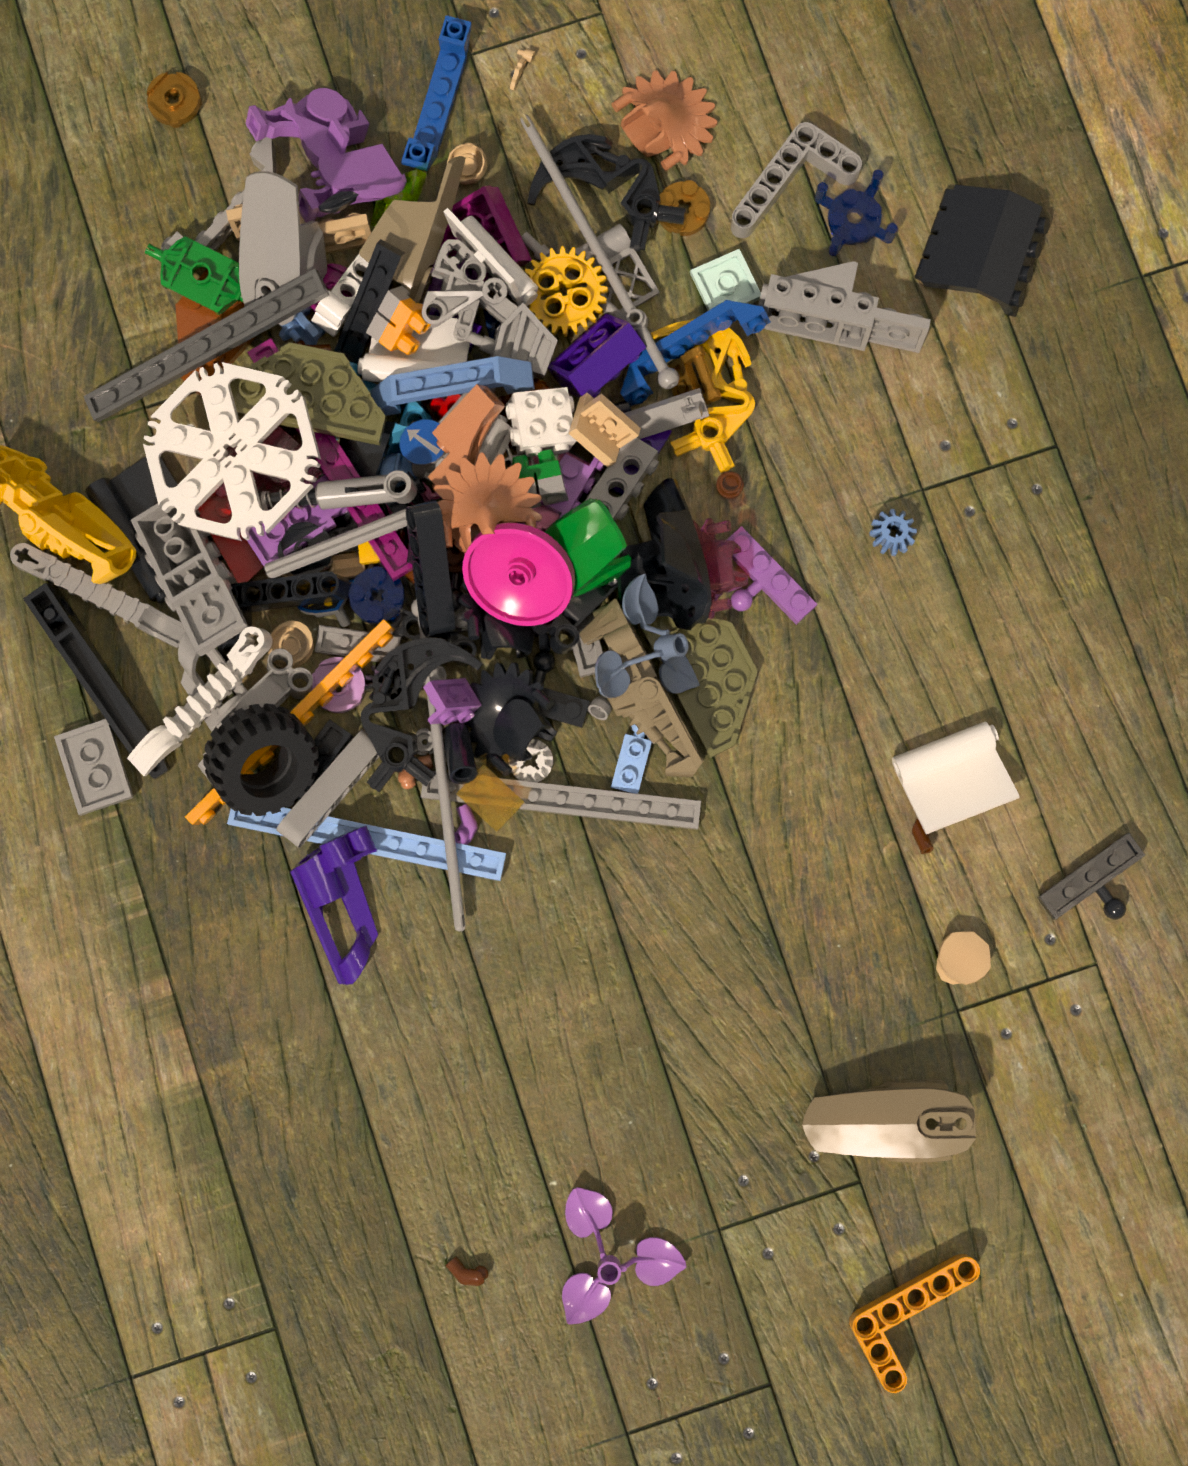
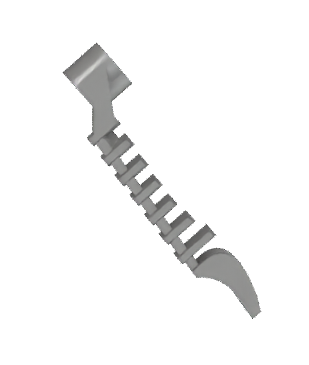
M20 543L12 548L10 558L19 570L46 582L50 581L56 587L64 588L70 594L82 597L87 603L90 601L96 604V607L99 609L104 608L108 610L111 615L123 618L128 624L133 623L141 631L178 649L181 637L186 632L182 622L162 613L147 603L140 602L137 598L128 596L122 590L114 589L108 583L107 585L105 583H93L91 581L92 577L85 574L84 571L77 570L70 564L63 563L57 557L42 552L29 544ZM28 551V555L38 564L27 560L21 563L18 556L20 553L25 555Z

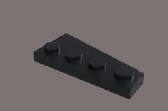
M386 421L380 446L340 437L339 445L360 477L379 476V469L384 455L387 454L389 449V441L395 423L398 424V422ZM349 512L333 519L337 526L348 527L357 525Z

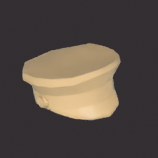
M973 931L950 933L943 940L939 948L936 970L942 981L952 985L975 983L984 978L991 968L989 945Z

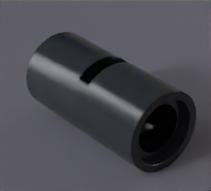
M450 724L442 730L450 780L456 784H466L473 781L478 775L469 729L464 724Z

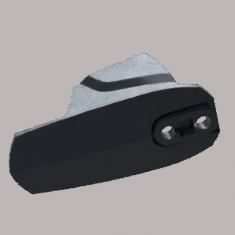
M667 478L651 492L643 505L651 540L627 545L620 553L619 558L629 555L632 560L630 567L618 578V602L622 605L623 595L629 583L637 576L646 574L647 582L657 600V616H668L672 618L677 628L691 630L695 625L705 623L709 617L712 603L710 580L699 537L682 491L676 479Z

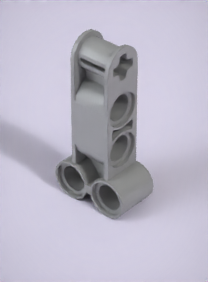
M281 648L273 650L268 655V673L215 722L211 731L215 727L219 728L222 725L221 721L226 716L230 718L235 715L234 711L240 708L246 710L249 709V705L259 704L263 707L266 703L279 707L290 696L295 699H304L312 690V674L305 668L293 669L292 655L287 650ZM276 660H283L287 663V666L284 669H277L272 664ZM296 679H303L307 682V686L297 688L292 682Z

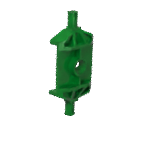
M186 236L177 240L168 250L165 249L164 251L150 243L148 244L145 254L159 260L161 263L160 278L163 288H168L214 311L217 315H221L237 301L243 302L239 283L238 262ZM205 267L208 269L209 274L205 280L199 281L194 278V271L197 268Z

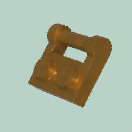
M702 346L689 350L668 365V367L675 369L679 374L678 384L671 388L673 395L677 396L700 388L691 365L694 362L705 390L703 394L706 405H709L721 399L722 396L719 389L715 388L704 359L706 354Z

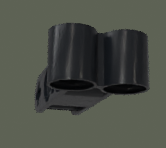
M618 579L582 595L572 596L565 610L558 617L551 620V624L531 626L532 630L541 635L549 633L551 635L549 643L552 650L557 654H567L579 641L577 627L618 588ZM558 635H567L570 639V644H563L559 640Z

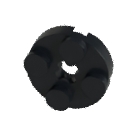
M311 522L294 524L285 531L286 534L279 541L278 557H284L283 550L296 543L294 551L291 553L302 550L303 546L298 548L302 542H307L308 546H312L330 539L331 536L323 529V532L313 539L303 538L320 526ZM334 555L293 570L290 573L295 576L325 572L332 566Z

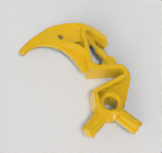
M694 319L667 325L652 332L651 336L654 341L664 338ZM730 328L716 332L703 344L693 347H703L706 354L704 356L715 388L719 389L722 398L742 405L708 408V417L695 420L694 432L670 442L676 457L699 447L702 450L710 451L720 473L727 472L735 467L725 443L751 416L755 408L754 397L747 391V382L743 379L741 364L738 361V356H740L746 368L751 365L750 356L742 339ZM720 349L721 352L717 354L715 350ZM727 356L733 359L734 364L732 368L735 381L729 384L725 382L721 375ZM708 429H714L718 434L715 437L709 438L703 433Z

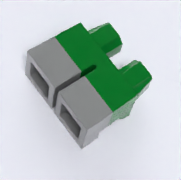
M551 449L540 451L538 453L539 464L529 466L527 456L521 455L512 458V465L516 463L521 464L519 479L534 478L535 482L527 493L539 495L540 492L544 506L569 501L561 466ZM541 501L531 508L541 507Z

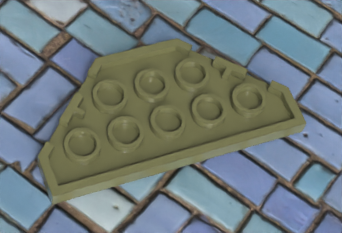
M289 342L282 346L277 353L268 358L265 356L246 367L283 376L292 385L287 389L286 393L291 395L297 389L302 394L301 396L305 397L314 432L380 446L386 416L381 408L377 406L360 377L357 376L343 353ZM239 378L232 380L230 383L238 416L244 417L266 393L265 386L260 383ZM289 414L280 423V425L299 429L297 418L294 414Z
M657 616L653 623L648 624L649 626L661 630H669L670 635L681 633L687 638L688 651L685 656L692 666L700 685L675 694L711 759L735 746L758 670L732 622L708 617L705 623L697 624L691 630L677 628L672 618ZM641 628L654 653V643L661 635ZM656 657L661 666L663 664L661 657Z

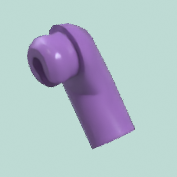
M469 803L456 808L461 824L454 833L455 842L464 845L472 841L478 829V824Z

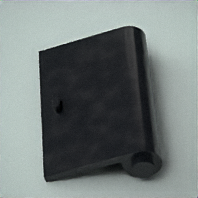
M160 456L165 483L169 488H174L178 483ZM144 457L113 479L101 478L94 481L85 489V493L90 501L120 528L135 547L136 558L131 568L150 600L163 603L165 602L164 597H166V594L155 580L154 576L156 573L145 558L146 552L135 537L137 532L131 522V519L158 503L147 458ZM210 535L207 536L208 539H209V541H210V542H211V541L213 542V540L211 539ZM222 555L218 557L220 561L224 559Z

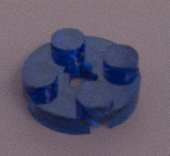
M378 566L358 574L353 580L348 593L350 605L356 615L369 623H380L383 619L390 622L402 611L405 599L404 587L400 579L393 582L386 569ZM373 590L384 591L381 602L378 600L372 602L370 600Z

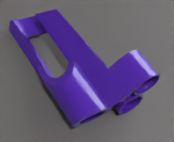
M367 825L320 845L319 848L299 861L295 868L290 871L337 982L343 985L353 984L360 976L369 958L370 948L378 937V931L354 863L361 860V857L377 852ZM342 898L357 933L351 950L343 959L340 957L323 917V905Z

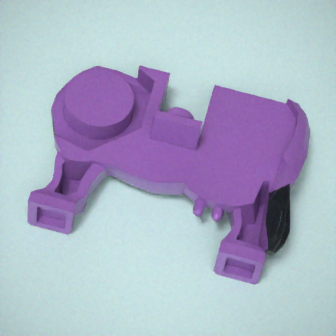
M318 88L310 92L309 95H306L297 104L293 103L292 99L289 98L285 105L271 111H263L256 105L249 106L246 126L255 141L262 140L265 137L271 139L276 137L300 138L307 158L318 169L311 172V177H320L316 181V185H325V187L319 190L303 188L300 189L298 195L299 213L306 223L314 221L316 217H323L330 213H339L349 205L381 200L396 195L405 189L407 184L405 174L402 176L383 144L345 153L347 146L364 142L369 122L361 110H359L356 116L349 101L338 92L328 88Z

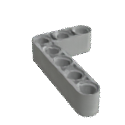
M809 122L800 123L735 208L731 219L732 234L738 238L749 237L806 161L840 184L852 185L857 181L862 167L860 156ZM806 136L811 141L803 142L799 137ZM828 151L833 156L825 157L820 152ZM792 157L795 162L788 163L783 158ZM843 166H851L854 171L847 172L843 169ZM771 177H775L779 179L780 182L777 184L770 183L768 179ZM755 198H761L765 201V203L758 205L755 204L752 200ZM746 219L749 221V224L745 226L740 225L737 220Z

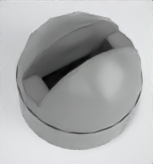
M597 696L588 706L589 713L599 720H606L612 710L610 702L604 696Z

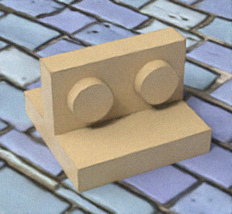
M586 393L579 398L568 434L609 468L616 463L619 449L638 437L641 428L602 393L596 398Z

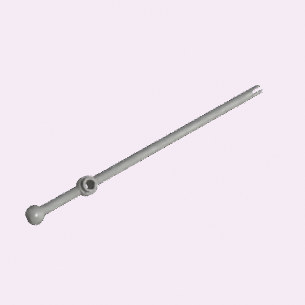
M525 115L530 123V127H527L521 117L522 126L627 314L625 321L631 324L645 344L646 350L659 372V385L665 389L673 388L679 382V374L675 369L668 367L649 333L646 314L634 306L533 121L528 115Z
M416 599L411 605L413 615L418 617L420 639L427 638L420 627ZM431 650L427 651V656H432ZM439 666L433 670L426 678L423 686L429 681L446 680L444 667ZM427 695L430 717L436 711V708L431 704ZM431 724L454 927L456 931L460 932L465 929V918L442 724Z

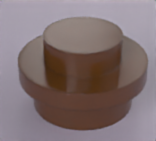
M733 471L722 473L716 483L718 493L727 499L739 496L744 487L742 477Z

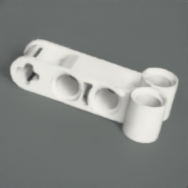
M359 254L331 292L328 291L330 296L319 302L315 309L316 313L311 320L333 337L337 335L346 322L363 279L356 271L365 272L369 264ZM346 290L350 292L352 297L343 296L341 291Z

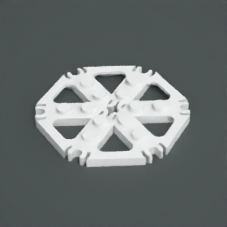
M222 362L224 366L223 373L220 365L215 363V373L212 376H208L207 370L203 367L200 368L199 372L195 370L155 411L151 418L161 422L158 424L155 421H149L148 425L157 430L156 435L153 437L144 436L146 441L155 445L148 446L143 444L158 505L166 513L170 512L172 508L177 509L176 515L172 517L174 522L182 527L242 541L240 538L241 532V536L245 540H250V528L255 527L257 534L263 536L264 528L261 525L263 523L265 532L269 533L314 487L312 484L303 483V481L316 482L317 478L308 475L307 470L312 466L320 468V464L309 458L321 459L305 397L301 396L302 394L297 389L293 394L287 395V389L292 385L283 376ZM239 378L263 384L266 388L265 395L239 421L230 386L231 381ZM197 391L201 393L211 431L173 422L172 412L191 392ZM289 414L296 416L303 441L299 450L291 451L262 444ZM231 446L234 448L238 446L235 449L237 455L235 457L231 455L226 457L228 455L227 447ZM169 451L202 459L176 487L169 488L166 485L160 464V456L163 452ZM253 472L289 480L291 483L289 492L269 511L262 510ZM224 482L232 511L231 520L228 523L222 524L199 518L196 515V510Z

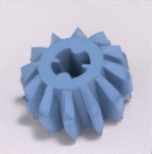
M890 509L889 516L881 512L879 520L874 519L871 523L875 529L869 532V536L877 538L872 543L874 547L880 544L883 546L880 551L881 554H885L887 549H890L891 556H896L898 550L904 554L908 550L907 545L912 546L915 540L911 536L916 535L917 529L910 527L914 522L912 518L904 520L905 511H902L899 516H896L895 509ZM892 528L897 530L895 537L889 535Z

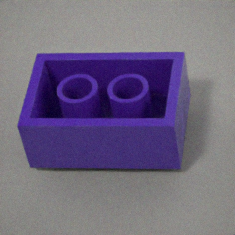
M605 314L548 365V370L562 388L567 387L569 394L580 398L588 393L595 398L607 382L615 380L626 365L635 362L640 357V353L646 346L629 322Z

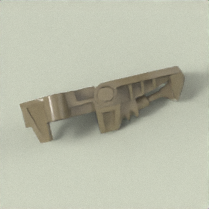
M614 599L592 611L595 618L579 633L584 645H590L604 638L610 651H615L620 655L622 663L647 655L635 628L627 621L623 607L618 602V599ZM649 659L626 667L625 670L630 676L628 689L619 697L608 698L616 715H621L623 718L629 716L632 720L629 726H637V735L644 732L653 744L657 743L666 755V776L693 777L704 760L671 696L663 687L661 680L656 678L659 675L651 660ZM663 736H664L684 757H682L681 755H679L676 751H672L671 748L667 745V743L663 740Z

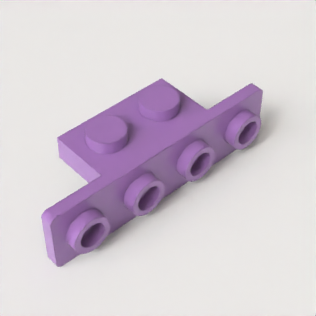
M565 453L559 464L562 469L569 501L545 505V507L560 515L559 518L582 504L579 500L584 493L589 494L596 481L593 477L596 471H602L605 467L596 457L588 466Z

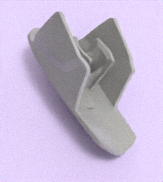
M268 171L251 173L246 177L239 245V283L245 307L313 269L319 271L322 279L327 273L324 235L318 222L312 220L300 224L298 186L289 179ZM296 314L280 322L279 324L283 326L293 321L296 317Z

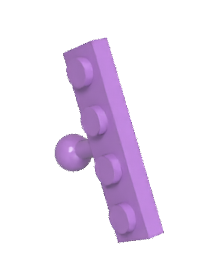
M742 526L722 543L721 548L754 581L745 590L740 589L732 594L731 605L737 611L748 610L752 605V598L761 590L796 625L817 606V603Z

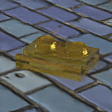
M483 764L477 771V777L473 781L466 783L456 795L490 827L498 832L525 802Z

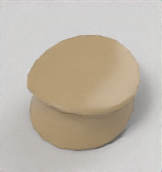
M294 620L286 621L277 626L271 633L272 646L268 654L279 648L287 650L292 655L293 669L303 665L312 655L314 639L311 631L305 624ZM283 660L273 662L283 669L287 666V663Z

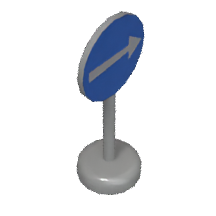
M490 388V390L494 393L496 388ZM463 393L439 422L422 419L413 422L405 428L400 437L399 446L402 455L408 462L417 466H427L436 463L444 456L445 452L437 445L438 439L432 432L468 393Z

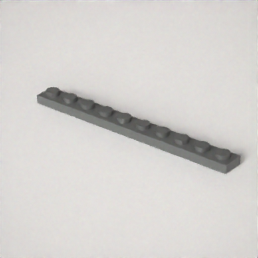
M313 269L83 396L93 420L100 422L330 296L319 271Z

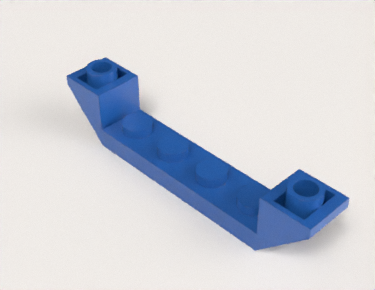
M445 16L438 39L440 52L414 137L408 138L401 161L402 165L428 171L438 156L467 60L472 22Z
M725 300L656 342V345L667 363L672 359L680 358L685 351L693 346L703 344L716 332L726 330L736 320L739 321L747 336L762 331L771 321L763 306ZM646 349L640 353V357L635 362L630 363L621 390V395L629 403L630 407L643 403L648 396L653 394L644 376L649 373H655L658 370Z

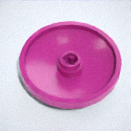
M502 523L496 525L494 529L495 534L482 535L480 532L468 547L462 566L465 585L476 603L495 618L514 625H541L558 617L567 607L575 588L574 568L562 546L545 532L525 524Z

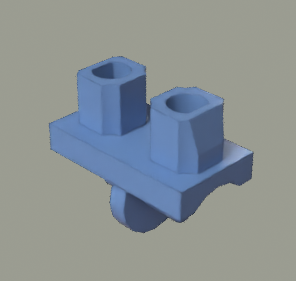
M308 307L297 313L293 321L281 326L282 329L279 336L284 341L292 338L295 343L302 340L306 345H315L326 331L306 318L311 310Z

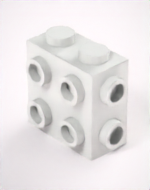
M567 387L512 394L506 403V415L512 421L513 429L510 431L512 446H516L517 455L526 454L527 457L538 456L540 451L551 449L553 454H562L568 452L575 444L576 440L568 434L573 420L574 401L573 397L569 396Z

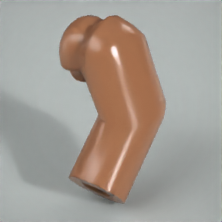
M430 754L417 758L428 768H433ZM404 770L398 774V781L401 783L402 788L411 789L415 786L414 777Z

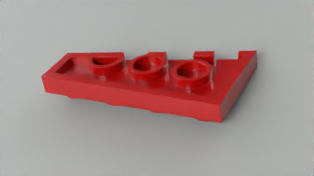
M221 486L197 509L202 519L225 524L232 518L227 492ZM241 532L240 538L242 541L211 534L237 583L248 582L264 568L248 541L241 536Z

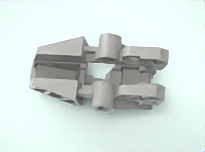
M448 239L445 241L438 252L431 275L443 280L440 291H428L424 297L421 313L425 322L431 324L430 328H435L458 314L453 332L456 340H465L478 346L480 350L490 354L489 358L500 356L531 362L533 376L542 379L546 374L558 340L524 303L517 307L506 298L507 287L501 279L490 278L485 283L483 282L486 275L485 266L459 239ZM456 251L455 257H447L448 252ZM464 259L465 263L459 270L457 265ZM469 268L475 270L478 275L477 280L467 278L465 270ZM490 290L495 294L493 298L487 295ZM478 306L501 322L495 329L493 339L486 335L483 337L471 331ZM430 307L436 308L440 313V318L438 320L429 319L426 315V309Z

